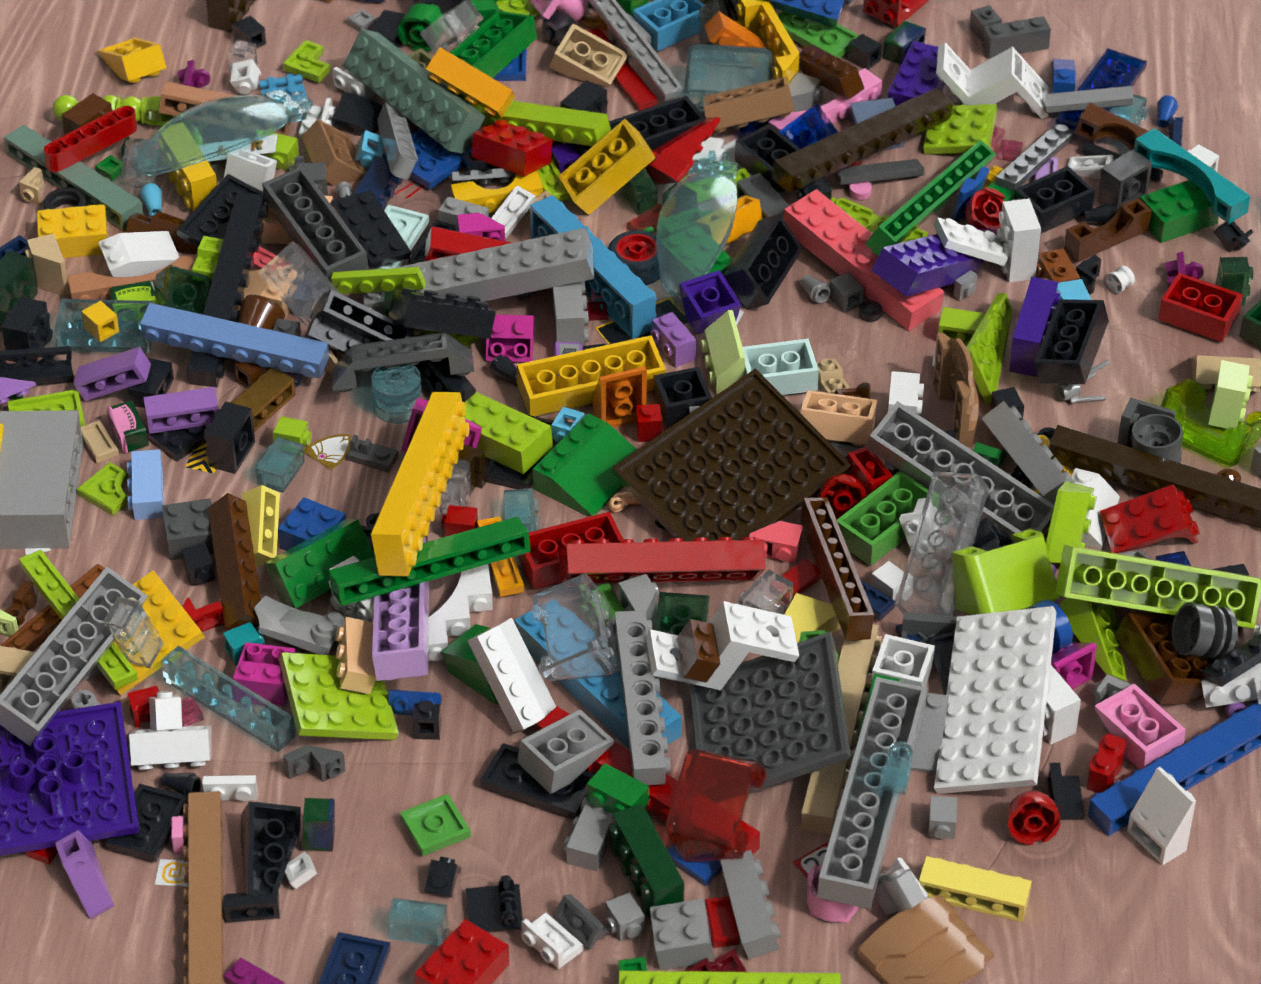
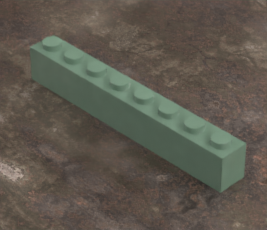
M22 125L4 137L6 152L9 156L30 170L34 167L41 169L43 178L59 189L74 188L81 191L85 196L87 206L105 204L107 221L122 231L126 230L130 216L136 213L143 215V204L139 198L132 196L125 189L112 183L108 178L103 177L81 161L59 172L47 170L44 147L51 141L39 135L35 130Z

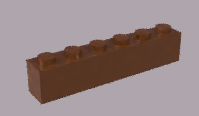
M227 493L208 507L225 629L231 630L251 622L254 628H257L259 626V619L254 608L261 601L247 505L245 500Z

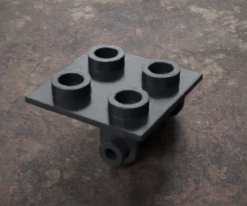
M509 875L502 876L498 881V886L466 888L469 922L486 932L522 929L523 915L519 884H514V880Z

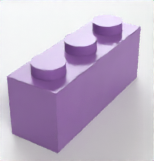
M137 347L79 366L74 386L83 399L88 401L146 382L151 363L142 349Z
M215 387L143 397L149 434L211 425L216 411L219 410Z

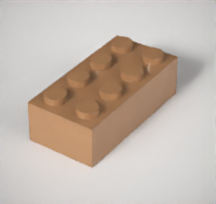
M787 76L703 96L706 118L719 117L721 119L714 130L716 133L727 130V127L734 125L736 127H744L748 125V122L755 120L757 122H765L770 119L769 117L776 115L778 117H786L794 111Z

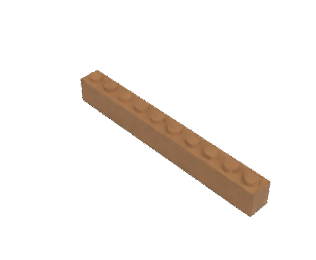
M220 791L188 793V804H184V819L188 820V825H184V840L188 841V846H184V861L188 862V867H184V882L188 883L189 888H184V904H189V910H184V925L189 926V931L184 932V947L189 948V954H184V970H189V976H184V984H224L223 813Z

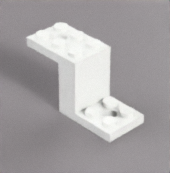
M946 42L938 46L936 74L941 81H944L949 86L950 91L962 100L963 105L995 104L1017 92L1018 96L1029 104L1033 113H1037L1041 119L1049 116V113L1046 112V94H1050V88L1014 47L970 70Z
M723 601L708 622L714 626L721 664L707 683L683 677L677 635L649 630L646 635L652 676L718 690L724 687L749 652L795 662L799 657L791 616Z

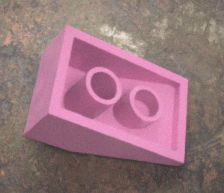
M1135 684L1095 705V711L1112 735L1126 739L1124 755L1138 769L1142 770L1155 759L1162 758L1171 753L1175 747L1184 745L1186 729Z

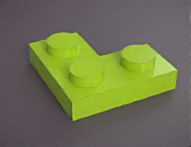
M307 40L283 62L284 71L296 75L301 74L302 77L318 83L331 71L330 64L318 60L324 53L323 46Z

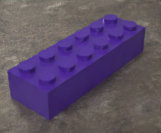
M935 234L883 247L871 271L904 296H910L953 284L956 279L970 270L977 274L984 260L944 248L939 235Z

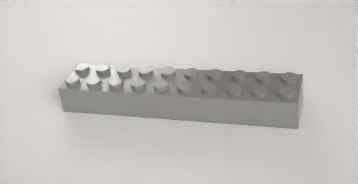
M586 228L395 267H420L426 285L425 289L417 290L416 292L424 293V290H432L438 292V295L445 296L446 293H453L463 299H467V296H474L480 298L481 302L594 279L593 247ZM394 291L364 293V306L371 307L373 310L389 317Z
M876 677L820 872L817 898L871 909L925 710L926 687Z

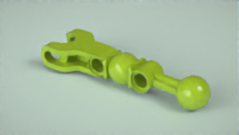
M62 95L55 99L52 106L55 117L62 121L61 114L78 103L77 99L70 95ZM106 95L103 97L104 100L112 104V111L122 106L133 107L136 113V122L141 120L142 124L172 127L184 124L190 133V125L193 124L190 121H197L158 113L161 96L142 97V101L133 96L125 97L123 100H121V96ZM197 121L198 123L195 125L199 132H201L205 127V122Z

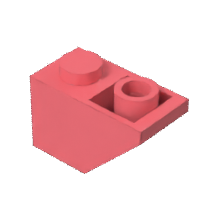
M778 521L750 533L749 536L756 537V540H764L765 557L796 563L803 543L804 526Z

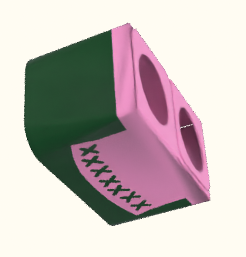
M132 400L107 407L109 424L124 454L149 445L145 426Z

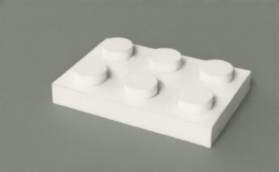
M937 217L933 225L944 248L1002 266L1005 265L1008 257L996 234L991 231L983 232L977 230L971 225H960L949 218L944 220Z

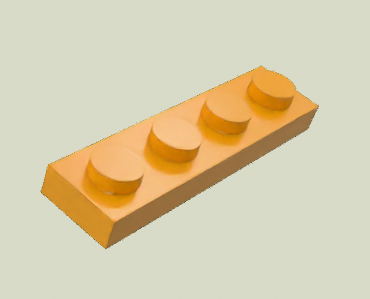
M499 516L478 520L477 528L500 522L502 518ZM515 557L490 563L500 597L524 592V583Z

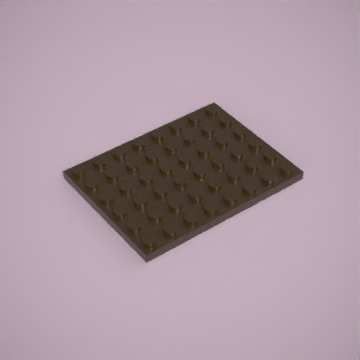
M755 368L612 468V473L674 538H682L683 541H693L694 538L704 537L708 541H717L721 537L741 540L743 537H749L750 533L781 521L802 506L804 498H813L820 493L821 486L827 479L834 475L849 472L852 464Z

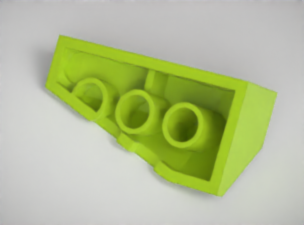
M1067 598L1060 602L1061 609L1069 620L1072 632L1081 643L1094 642L1097 645L1095 661L1106 675L1109 674L1126 682L1124 658L1118 652V647L1122 645L1115 635V630L1119 628V623L1113 605Z

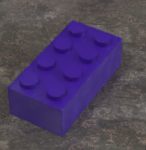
M912 42L888 91V98L893 99L895 106L935 88L942 92L946 83L941 81L936 74L937 46L922 42Z
M1031 277L1012 338L1009 372L1037 376L1034 362L1059 299H1061V292H1058L1059 282Z

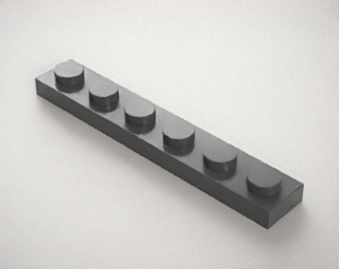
M1055 124L998 174L995 184L1015 191L1016 188L1023 185L1074 139L1075 130L1068 128L1066 125Z

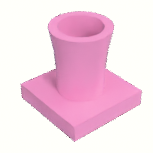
M529 0L539 13L547 19L557 9L559 12L564 11L575 22L585 14L589 2L588 0Z

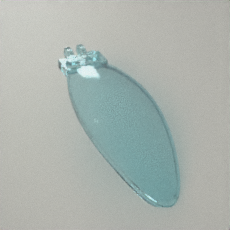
M275 90L265 93L264 96H230L201 103L175 116L157 130L139 150L133 166L135 170L144 175L154 176L226 154L273 133L287 123L306 120L307 111L313 106V101L309 98L305 99V94L301 91H295L288 96L283 90Z
M712 150L709 151L707 159H695L690 173L675 185L663 203L656 232L657 261L662 286L667 294L671 296L681 297L680 283L710 272L731 233L737 211L735 177L738 172V163L729 161V152L723 151L721 161H715L716 153Z

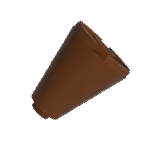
M247 295L241 302L237 323L273 330L277 319H285V313L277 303L274 306L268 303V298L264 296Z

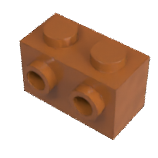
M1064 248L1038 253L1036 275L1040 276L1041 279L1059 283L1080 279Z

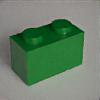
M604 763L587 783V801L612 814L639 804H643L645 808L649 803V785Z

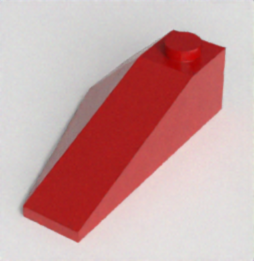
M719 117L706 118L657 149L652 150L656 158L643 169L657 184L679 183L694 164L693 156L701 153L703 149L701 143L710 138L721 119Z

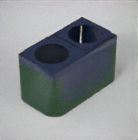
M904 20L886 38L882 58L901 65L913 41L925 43L926 28Z
M305 798L303 850L332 852L335 833V801L329 798Z

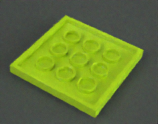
M281 653L279 662L299 736L396 740L399 732L392 707L389 705V697L384 680L377 681L376 679L370 694L340 689V678L336 676L339 659H336L335 655Z

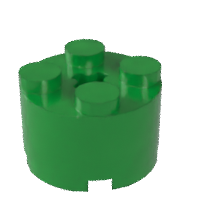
M418 3L411 5L398 26V36L405 46L408 44L413 47L411 49L413 51L422 48L424 51L430 52L437 45L446 30V22L440 13V8L435 4Z

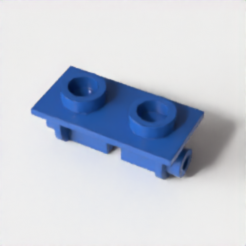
M389 690V705L392 707L393 714L413 715L414 703H421L425 700H429L433 704H442V695L437 692Z

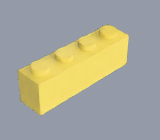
M926 856L919 883L928 894V898L941 895L952 906L1023 922L1032 883L1031 880L1021 877L1009 876L992 870L979 869L966 864H958Z

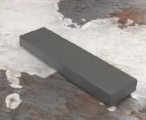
M918 159L848 166L835 172L834 176L841 185L923 176L924 167Z

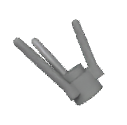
M1107 360L1091 368L1087 380L1095 377L1096 374L1094 372L1109 365L1110 361ZM1057 384L1060 399L1062 401L1069 400L1071 404L1103 401L1106 399L1105 396L1078 397V394H1081L1080 384Z

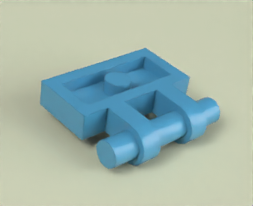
M286 74V77L274 78L272 76L267 77L266 80H260L259 87L263 89L261 90L262 100L283 106L307 104L304 84H298L303 83L302 75L293 76V74Z

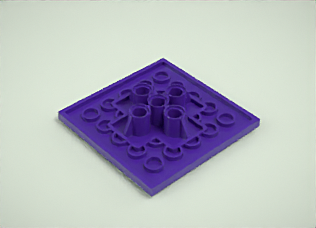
M121 701L58 711L41 734L35 738L31 746L0 725V856L56 847L55 843L77 830L89 841L140 833Z

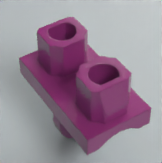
M194 60L187 61L185 69L178 70L177 76L180 83L176 84L200 88L210 83L211 76L204 69L196 70Z
M1183 251L1176 253L1177 260L1166 262V270L1169 276L1167 277L1168 287H1170L1178 273L1200 279L1204 274L1201 264L1194 261L1188 265L1185 263Z

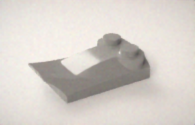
M264 596L254 608L259 619V633L319 655H331L339 645V642L335 640L338 626L342 627L345 618L338 612H329L321 616L315 613L300 611L267 596Z

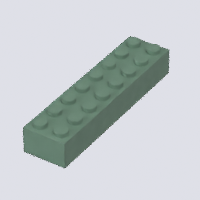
M366 29L360 30L343 67L448 151L466 154L473 142V133L479 130L486 116L459 95L457 96L450 92L445 84L440 83L439 85L429 79L430 75L426 69L381 34Z

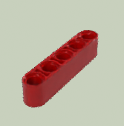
M131 106L119 107L45 145L44 156L47 170L51 172L62 171L134 134L137 131L135 109Z

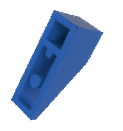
M1053 59L1052 94L1075 91V61Z

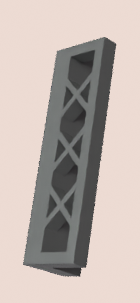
M904 612L901 638L907 639V635H917L922 639L921 643L929 644L928 637L955 631L956 620L959 616Z

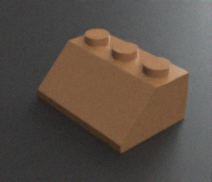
M317 119L301 136L305 144L304 148L310 156V162H326L328 183L335 186L340 182L349 183L362 180L366 173L360 161L355 160L356 149L349 135Z

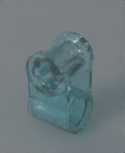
M896 742L890 746L880 777V790L906 795L913 750L909 744Z

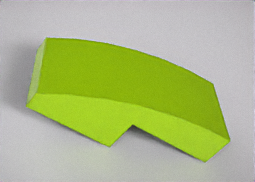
M203 236L198 247L197 259L192 268V277L213 280L224 239Z

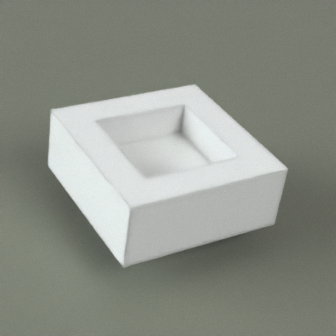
M305 851L290 861L285 870L290 884L295 889L317 875L311 857Z

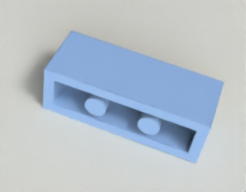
M161 450L131 452V461L127 462L128 476H132V479H127L128 493H132V496H128L129 511L133 510L135 520L164 518L162 510L164 497Z

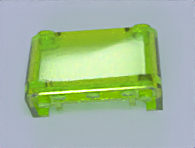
M1188 378L1167 388L1161 407L1176 411L1175 419L1181 424L1183 430L1182 446L1231 467L1240 463L1261 438V411L1250 413L1244 422H1238L1236 428L1229 427L1226 429L1208 425L1211 408L1203 405L1206 399V390L1203 385Z

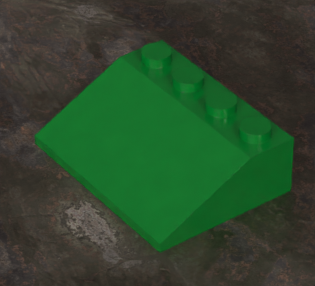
M588 413L533 468V489L587 517L597 515L609 500L624 487L620 480L612 473V468L637 451V449L608 422Z

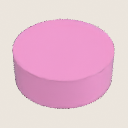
M869 182L850 184L849 193L854 199L864 200L871 196L872 185Z

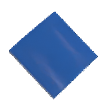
M982 166L975 180L966 178L950 219L956 222L965 217V206L968 199L984 188L990 169Z

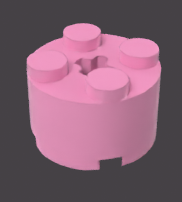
M816 864L810 870L807 881L806 901L810 914L815 918L825 921L849 922L859 907L817 898L819 876L823 864L819 866Z

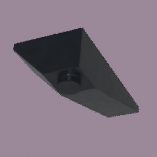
M249 801L241 814V847L246 896L278 893L287 864L301 832V807Z

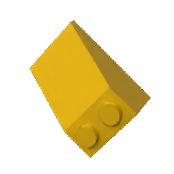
M134 37L97 50L100 57L120 79L126 80L129 83L138 82L145 75H158L160 70L166 69L159 43Z

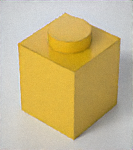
M102 301L81 311L84 329L99 342L119 332L117 314Z

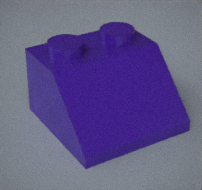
M720 270L679 284L685 316L696 334L705 332L706 328L728 310H733L735 321L737 320L741 303Z

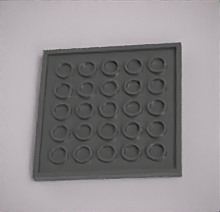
M830 632L797 643L799 657L795 662L763 655L741 663L721 690L690 684L700 788L703 797L718 805L851 758L835 642Z

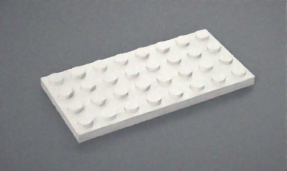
M1054 606L957 617L947 687L949 700L942 745L939 747L934 784L937 794L1037 785L1057 613Z

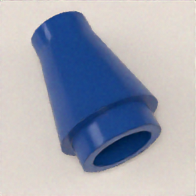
M1165 95L1157 101L1156 124L1159 127H1168L1170 116L1173 117L1178 109L1177 100L1173 96Z

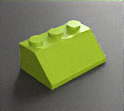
M1066 481L1058 489L1046 541V547L1052 563H1061L1064 545L1086 548V543H1083L1084 533H1089L1092 520L1088 519L1089 511L1095 508L1097 496L1093 495L1095 488Z

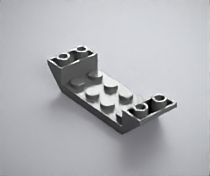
M447 333L352 345L332 370L333 391L349 392L353 388H357L356 370L366 372L374 367L381 366L383 368H393L397 364L403 363L415 365L424 360L438 362L446 357L449 358L451 375L465 376L470 372H474L472 351Z

